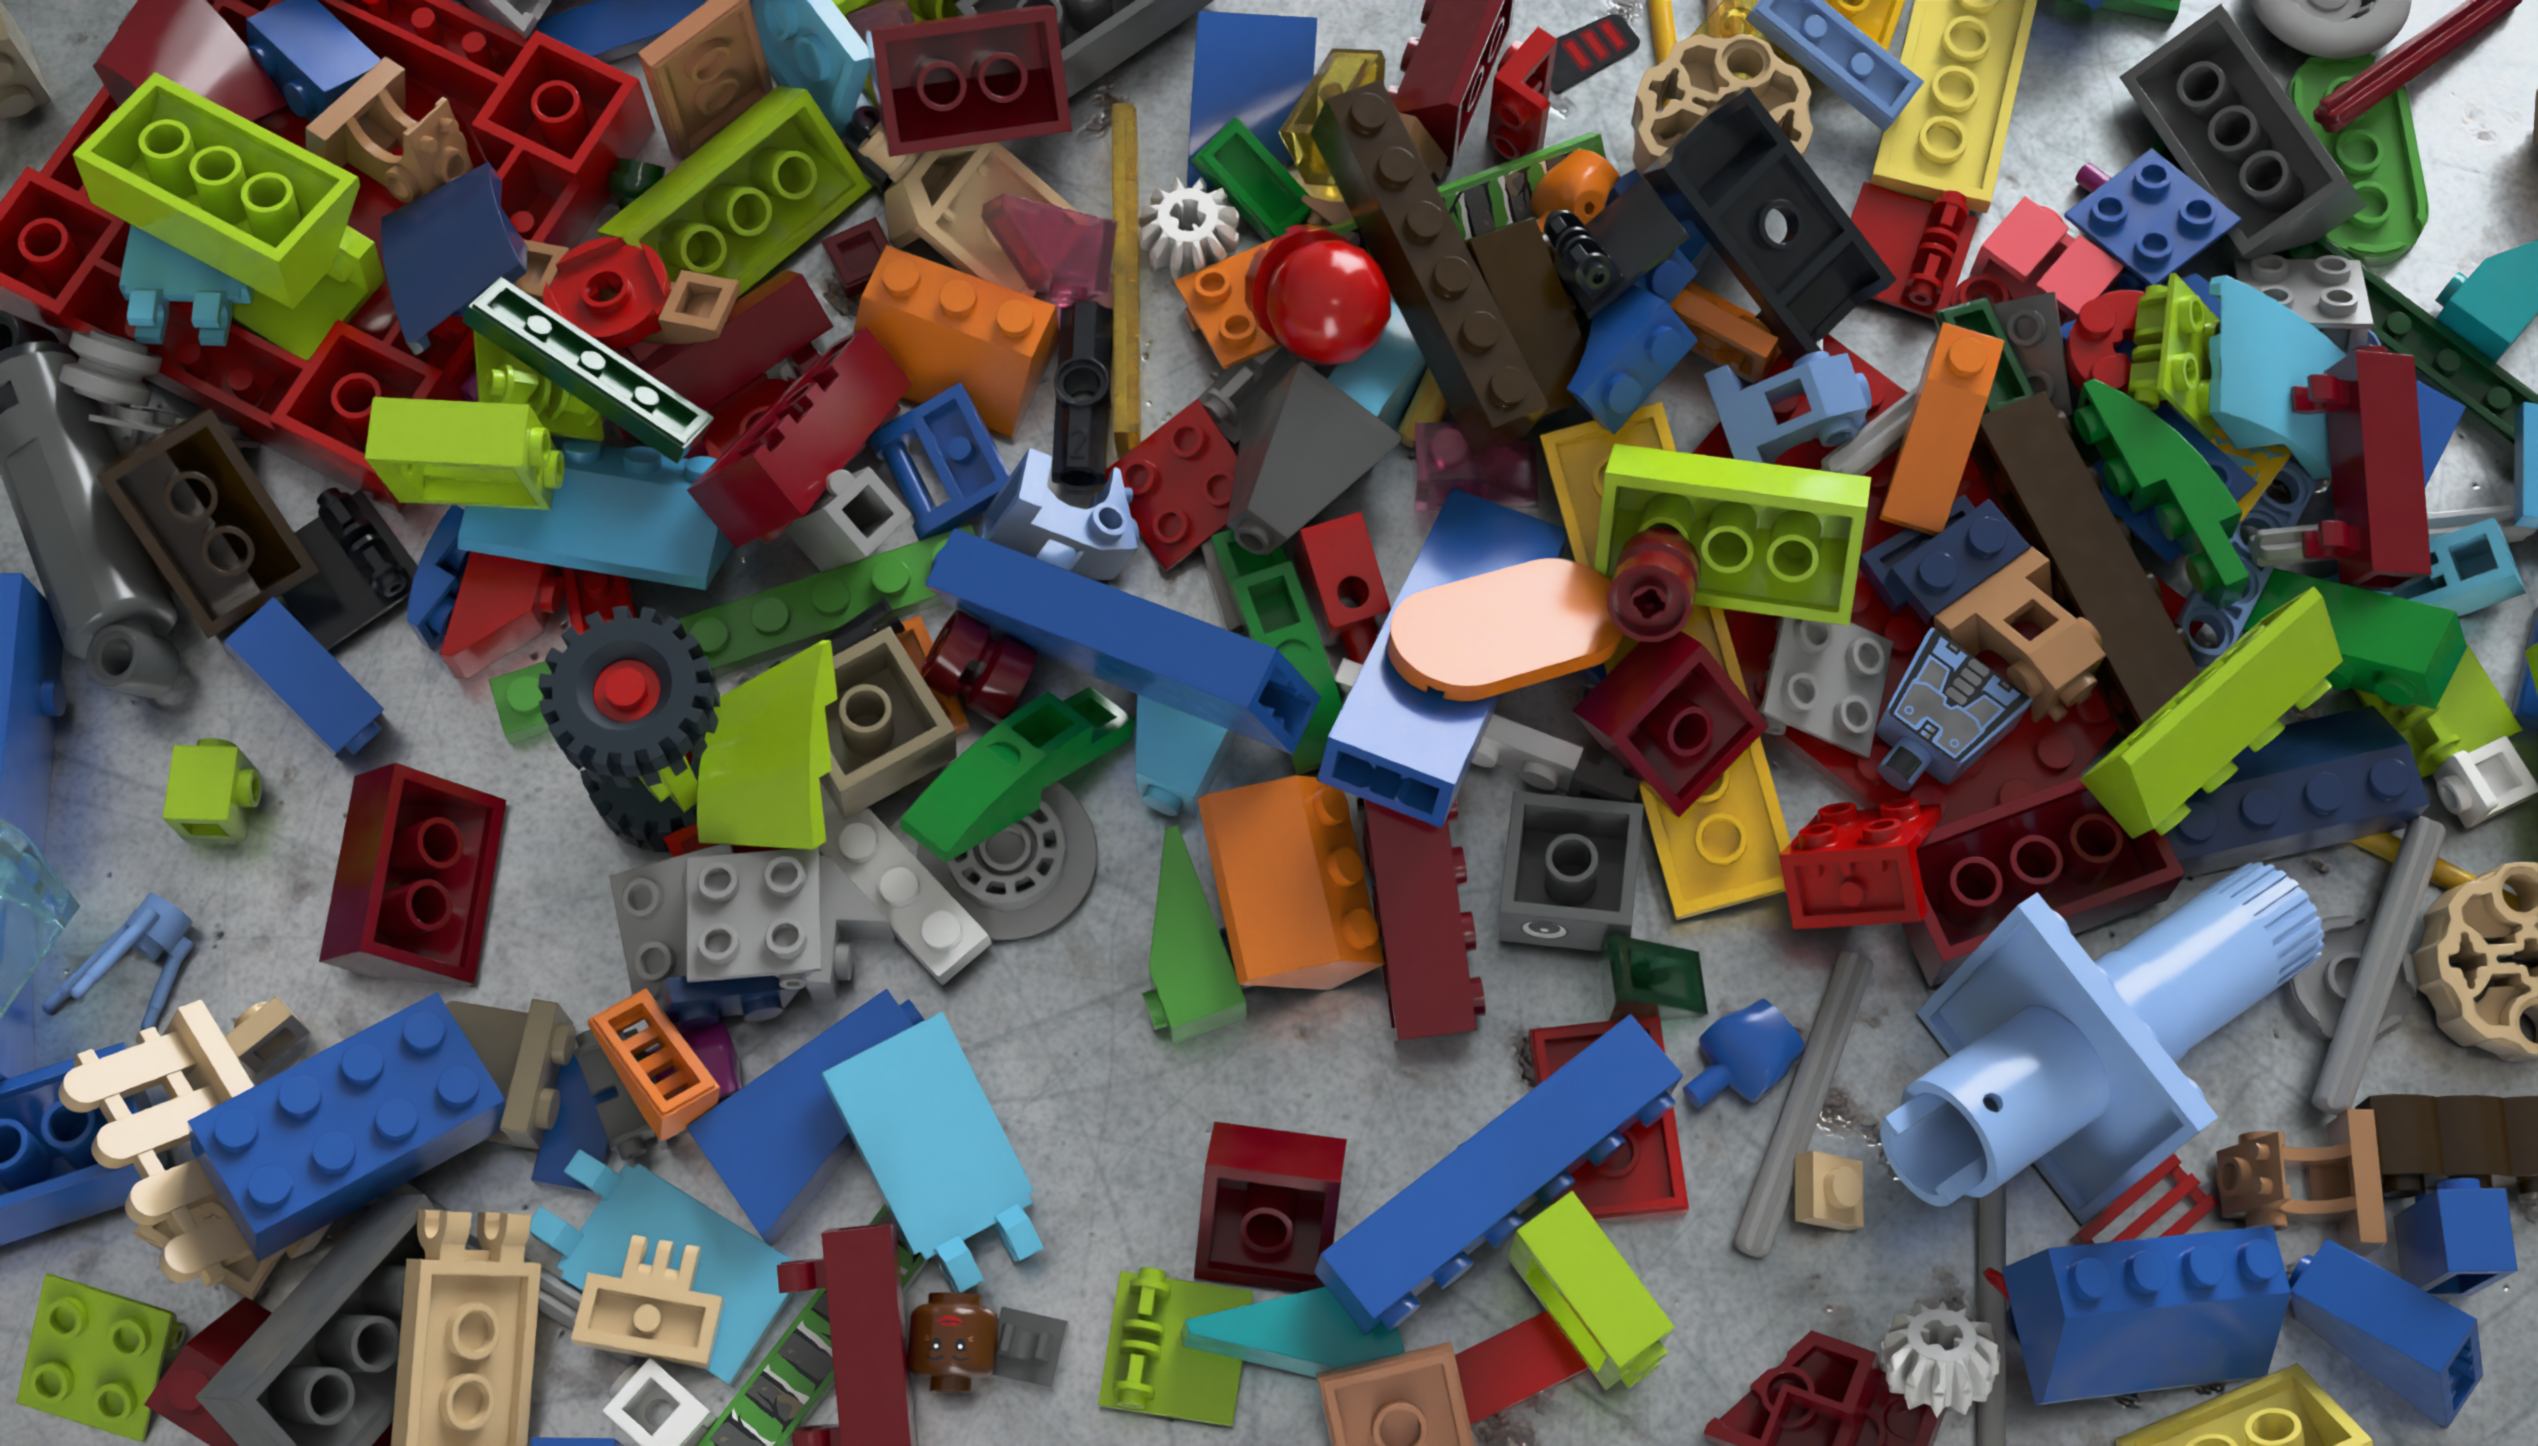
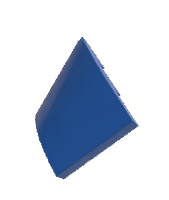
M1198 11L1187 188H1193L1200 177L1206 182L1207 191L1215 188L1190 160L1236 116L1284 168L1309 159L1317 18Z

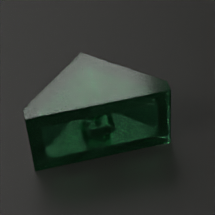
M1621 935L1606 938L1598 962L1606 1021L1622 1020L1629 1014L1634 1018L1660 1016V1021L1698 1018L1708 1014L1699 951Z

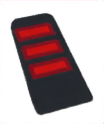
M1616 14L1607 15L1556 38L1558 41L1551 88L1554 92L1566 89L1636 49L1640 44V39L1624 18Z

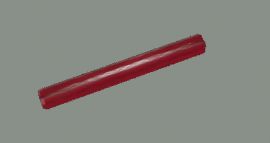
M2465 0L2322 99L2318 107L2313 111L2314 121L2320 123L2325 132H2338L2514 9L2523 0Z

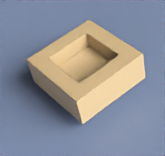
M276 995L269 1002L257 1003L244 1011L235 1021V1029L228 1033L225 1039L234 1054L257 1074L310 1031L299 1017Z
M1817 1151L1796 1154L1795 1221L1843 1231L1863 1228V1161Z

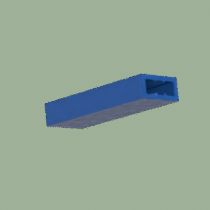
M1451 488L1328 735L1317 781L1434 826L1443 827L1502 694L1476 701H1454L1444 699V691L1435 690L1428 686L1427 692H1424L1408 683L1396 671L1387 653V640L1393 614L1406 598L1423 590L1533 560L1545 558L1561 559L1568 538L1565 528L1459 489Z
M956 528L953 529L945 547L936 554L932 563L931 573L925 583L928 588L954 611L959 609L987 624L990 627L992 638L998 639L1003 635H1007L1036 651L1037 655L1292 755L1321 699L1316 690L1274 647Z

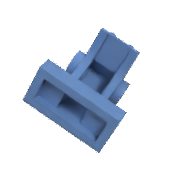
M1817 351L1799 358L1793 364V368L1747 388H1744L1743 383L1727 364L1704 374L1734 459L1773 464L1788 449L1819 438L1821 445L1824 447L1841 445L1845 441L1854 438L1857 432L1867 425L1865 415L1872 406V397L1867 379L1861 372L1855 374L1848 353L1829 356L1828 352ZM1806 394L1812 411L1778 425L1771 406L1796 395Z
M1029 448L985 510L979 537L1092 580L1115 579L1129 559L1135 554L1139 544L1138 524L1135 519L1131 518L1128 503L1132 501L1133 492L1131 488L1124 487L1120 469L1113 468L1107 483L1099 493H1095L1092 496L1089 509H1081L1069 506L1058 500L1049 490L1047 483L1053 457Z

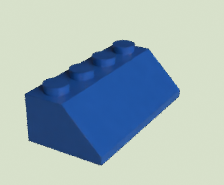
M121 1042L94 1052L98 1059L128 1049V1046ZM75 1058L0 1081V1246L124 1206L133 1186L142 1180L133 1164L118 1169H111L102 1166L93 1157L91 1151L92 1143L100 1129L109 1124L100 1108L80 1113L69 1110L61 1103L58 1090L66 1074L71 1069L76 1068L73 1064ZM146 1090L123 1098L131 1114L152 1107ZM166 1150L156 1154L165 1171L169 1170Z
M2273 1226L2047 1248L2002 1268L2035 1405L2266 1376L2291 1295Z

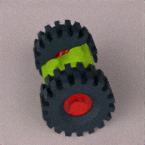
M628 606L613 607L614 620L603 622L597 611L584 617L590 629L580 635L571 626L561 635L567 646L564 653L551 647L545 661L551 670V675L540 673L538 688L545 700L539 701L541 713L560 749L563 750L569 762L580 771L582 782L589 793V798L607 826L617 836L623 833L631 845L641 848L644 841H647L654 852L668 853V846L664 837L697 823L699 766L701 755L708 747L704 739L706 731L715 734L719 721L713 709L714 707H720V693L714 682L716 679L698 640L692 632L687 636L682 623L669 615L665 623H663L657 610L642 607L640 618L638 619L633 618Z

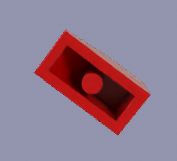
M470 552L440 652V656L454 677L468 679L544 633L549 614H556L558 612L564 595L563 577L560 576L555 565Z

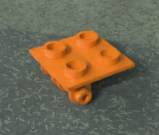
M1274 239L1174 280L1176 288L1188 307L1184 309L1190 328L1193 332L1199 329L1202 331L1223 370L1281 346L1270 339L1257 325L1252 311L1248 309L1245 302V276L1253 256L1260 247L1265 250Z

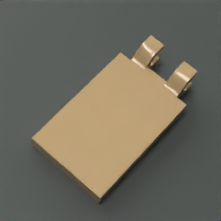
M418 1209L417 1235L419 1243L424 1249L425 1259H406L391 1446H527L541 1263L524 1262L525 1245L530 1233L531 1214L478 1212L477 1237L483 1250H465V1244L471 1227L472 1212Z

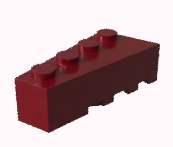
M864 326L833 343L687 489V492L736 549L757 538H761L765 544L769 543L781 535L795 520L803 517L827 489L826 479L828 475L836 470L843 469L848 462L865 448V441L873 431L878 430L896 416L901 409L897 402L913 383L870 330Z
M1355 795L1357 810L1365 809L1367 821L1363 822L1362 844L1365 863L1368 865L1369 872L1374 873L1376 885L1372 886V908L1374 919L1378 925L1379 938L1383 937L1385 950H1382L1385 964L1381 966L1393 1041L1477 1030L1475 1017L1486 1015L1484 991L1480 976L1470 978L1466 955L1467 951L1476 950V933L1471 911L1460 912L1457 886L1467 885V869L1462 846L1451 847L1448 821L1458 820L1457 797L1453 802L1443 827L1440 828Z

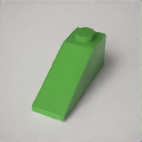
M1178 824L1165 828L1149 960V976L1152 989L1142 993L1154 1029L1166 1027L1173 1045L1247 1018L1246 999L1241 986L1238 985L1237 976Z

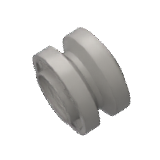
M91 330L90 334L73 331L69 347L80 357L78 362L63 364L59 381L73 386V391L102 402L131 408L132 404L148 407L153 391L142 382L143 376L158 374L163 358L148 352L149 347L143 344H137L135 341L96 330Z

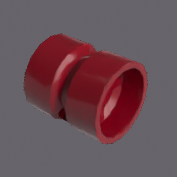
M1650 528L1636 533L1623 545L1607 593V611L1613 624L1626 636L1641 642H1660L1674 637L1686 626L1692 613L1695 593L1701 576V560L1694 545L1679 533L1669 529Z
M957 609L947 620L934 641L923 663L920 674L928 687L948 698H952L959 693L965 695V706L998 724L1009 713L1025 687L1036 662L1037 652L1007 635H1003L996 640L992 639L990 627L987 624ZM970 658L978 662L974 671L966 667Z

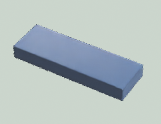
M1759 0L1745 18L1747 22L1884 132L1893 124L1924 83L1921 78L1824 0Z

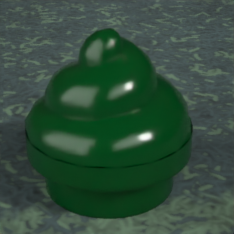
M618 158L616 171L609 172L607 182L609 183V192L618 200L620 211L662 179L666 168L651 163Z

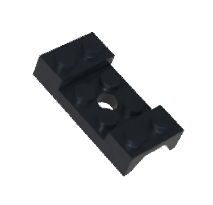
M1749 87L1725 94L1642 173L1679 222L1691 220L1753 298L1761 309L1755 318L1765 324L1772 335L1778 337L1777 347L1791 364H1794L1799 358L1807 354L1823 351V338L1856 306L1886 290L1897 280ZM1771 209L1778 210L1786 220L1787 232L1780 243L1773 241L1765 229V219Z

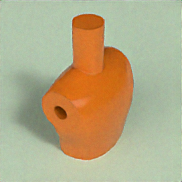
M1578 149L1570 153L1543 176L1533 191L1530 202L1531 210L1534 216L1539 219L1537 223L1540 231L1544 233L1546 218L1555 210L1572 211L1586 225L1604 210L1611 189L1620 179L1617 170L1604 157L1592 151Z

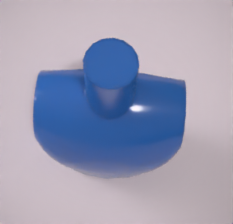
M1764 998L1759 999L1746 1008L1730 1012L1721 1017L1698 1039L1699 1044L1711 1066L1685 1085L1683 1092L1695 1107L1700 1108L1729 1085L1745 1099L1755 1103L1772 1091L1787 1075L1791 1065L1804 1054V1042L1791 1023L1773 1004Z

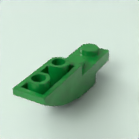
M2095 378L2083 383L2077 410L2074 411V421L2083 441L2087 445L2095 444L2105 461L2102 466L2103 473L2112 493L2116 497L2124 496L2133 514L2156 505L2155 514L2162 532L2171 541L2177 539L2187 557L2185 569L2192 586L2199 594L2207 593L2216 611L2240 601L2249 579V574L2229 539L2233 538L2242 510L2224 482L2203 456L2179 432L2153 411L2125 393Z
M1229 529L1211 535V544L1246 637L1278 649L1321 696L1293 755L1288 753L1295 774L1301 775L1320 768L1328 735L1343 705L1292 560H1287L1282 545L1267 556L1265 554H1253L1237 543L1234 537L1235 532Z
M1091 686L1064 701H1061L1048 691L998 723L952 762L901 817L900 828L944 863H947L1037 811L1040 807L1042 789L1130 740L1133 735L1135 718Z

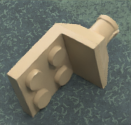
M880 120L869 133L871 138L864 139L858 148V151L863 156L869 157L893 181L884 192L890 244L897 249H901L921 237L961 272L1030 297L1035 295L1089 223L1084 216L999 142L889 157Z

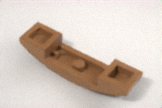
M523 239L528 246L527 273L515 281L513 285L543 304V290L546 281L549 287H551L553 279L559 274L556 264L570 250L566 247ZM681 270L676 282H671V293L658 318L662 331L650 334L640 342L691 344L719 338L740 293L741 286L739 281ZM612 287L605 288L600 291L601 300L598 302L611 300L619 293H615Z

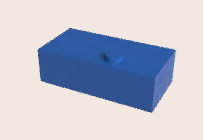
M0 573V851L9 854L14 860L44 859L57 716H62L66 708V690L63 681L60 679L64 645L47 599L23 573Z

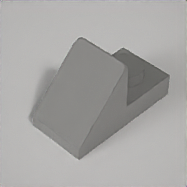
M820 856L822 971L812 972L810 976L806 977V988L812 999L838 1000L840 980H850L853 966L852 941H844V938L894 940L895 935L888 919L831 857Z

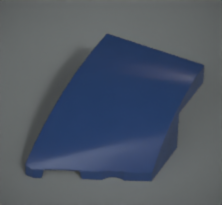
M489 161L381 218L382 254L390 294L405 341L415 355L431 346L427 336L430 330L449 316L464 317L467 307L500 277L513 284L527 273L528 246L501 208L502 181Z

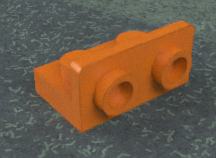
M1692 281L1687 284L1669 305L1698 339L1690 349L1691 351L1721 367L1727 364L1736 375L1753 384L1756 381L1761 382L1765 379L1782 353L1777 347L1778 337L1772 335L1769 328L1755 318V314Z

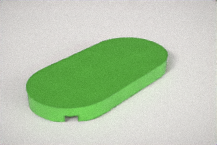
M2369 53L2354 58L2332 59L2312 55L2306 60L2304 65L2298 68L2290 80L2285 93L2367 205V207L2324 236L2356 260H2360L2366 267L2382 266L2395 262L2413 248L2429 217L2428 196L2406 87L2403 85L2338 132H2325L2322 125L2315 122L2313 118V111L2318 107L2319 102L2373 65L2377 56Z

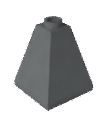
M1301 360L1254 402L1244 415L1226 526L1235 532V540L1242 548L1253 554L1269 555L1395 448L1402 436Z

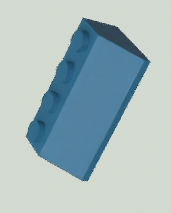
M550 437L556 448L563 452L565 461L563 485L560 489H553L551 510L465 506L458 534V549L702 590L708 588L733 547V544L687 492V489L717 459L698 456L690 459L682 458L676 464L655 449L645 446L624 449L600 445L598 441Z

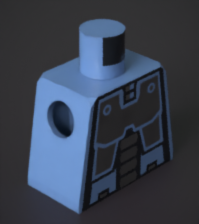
M1931 627L1875 730L1879 738L1893 747L1878 765V772L1890 785L1902 791H1909L1924 771L1939 782L1949 785L2017 726L2033 699L1938 630Z

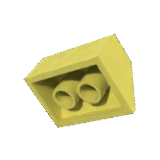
M2298 1363L2115 1439L2116 1446H2374L2373 1440Z

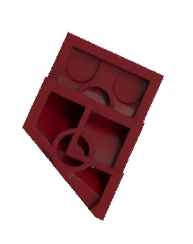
M138 0L126 14L113 39L105 46L93 65V68L118 107L154 72L253 123L277 113L287 105L266 71L248 47L206 0Z
M1811 1330L1787 1352V1357L1779 1366L1768 1369L1750 1385V1392L1720 1419L1714 1417L1706 1425L1703 1434L1707 1440L1718 1446H1933L1947 1407L1942 1410L1937 1418L1931 1406L1927 1404H1922L1909 1410L1904 1394L1889 1392L1886 1372L1881 1370L1876 1352Z

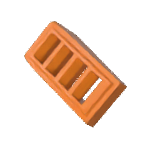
M647 988L588 1019L590 1030L644 1119L660 1141H665L687 1129L686 1126L718 1105L719 1085ZM644 1019L649 1026L624 1041L617 1035ZM657 1043L660 1044L661 1050L637 1062L634 1058L635 1055ZM674 1067L676 1073L662 1081L653 1084L650 1078L668 1068Z

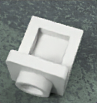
M2503 736L2470 753L2462 750L2451 755L2432 774L2437 782V791L2442 803L2451 813L2458 815L2466 829L2533 798L2538 793L2536 781L2507 736Z

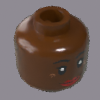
M953 1292L929 1293L928 1304H922L912 1311L909 1329L908 1367L917 1376L931 1378L930 1391L971 1393L972 1379L986 1378L995 1371L999 1320L997 1313L993 1309L982 1306L983 1295Z

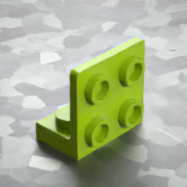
M347 225L333 267L294 309L254 289L252 304L233 303L232 322L248 332L309 361L336 320L339 319L348 323L385 281L375 242Z

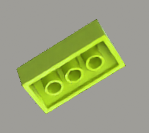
M156 72L72 154L92 204L291 309H294L333 267L360 187L358 176Z
M776 86L596 232L600 238L621 237L624 245L636 246L642 249L641 242L651 247L661 258L671 282H676L681 270L737 280L741 286L739 297L870 190L872 186L866 180L862 171L808 90Z
M1614 443L1604 475L1594 569L1611 581L1623 545L1632 536L1650 528L1669 529L1683 535L1692 543L1701 560V576L1695 593L1694 605L1850 626L1871 477Z
M2313 586L2266 615L2080 778V781L2132 839L2152 829L2162 836L2175 827L2191 812V809L2185 803L2191 795L2200 787L2209 794L2221 786L2239 769L2232 761L2236 755L2247 746L2253 752L2263 748L2284 730L2285 726L2278 718L2295 704L2300 711H2303L2332 687L2325 677L2343 659L2323 596Z

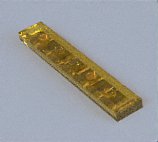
M1133 103L1112 104L1114 438L1117 458L1123 457L1141 443L1140 262L1138 243L1139 161L1137 109L1133 106Z

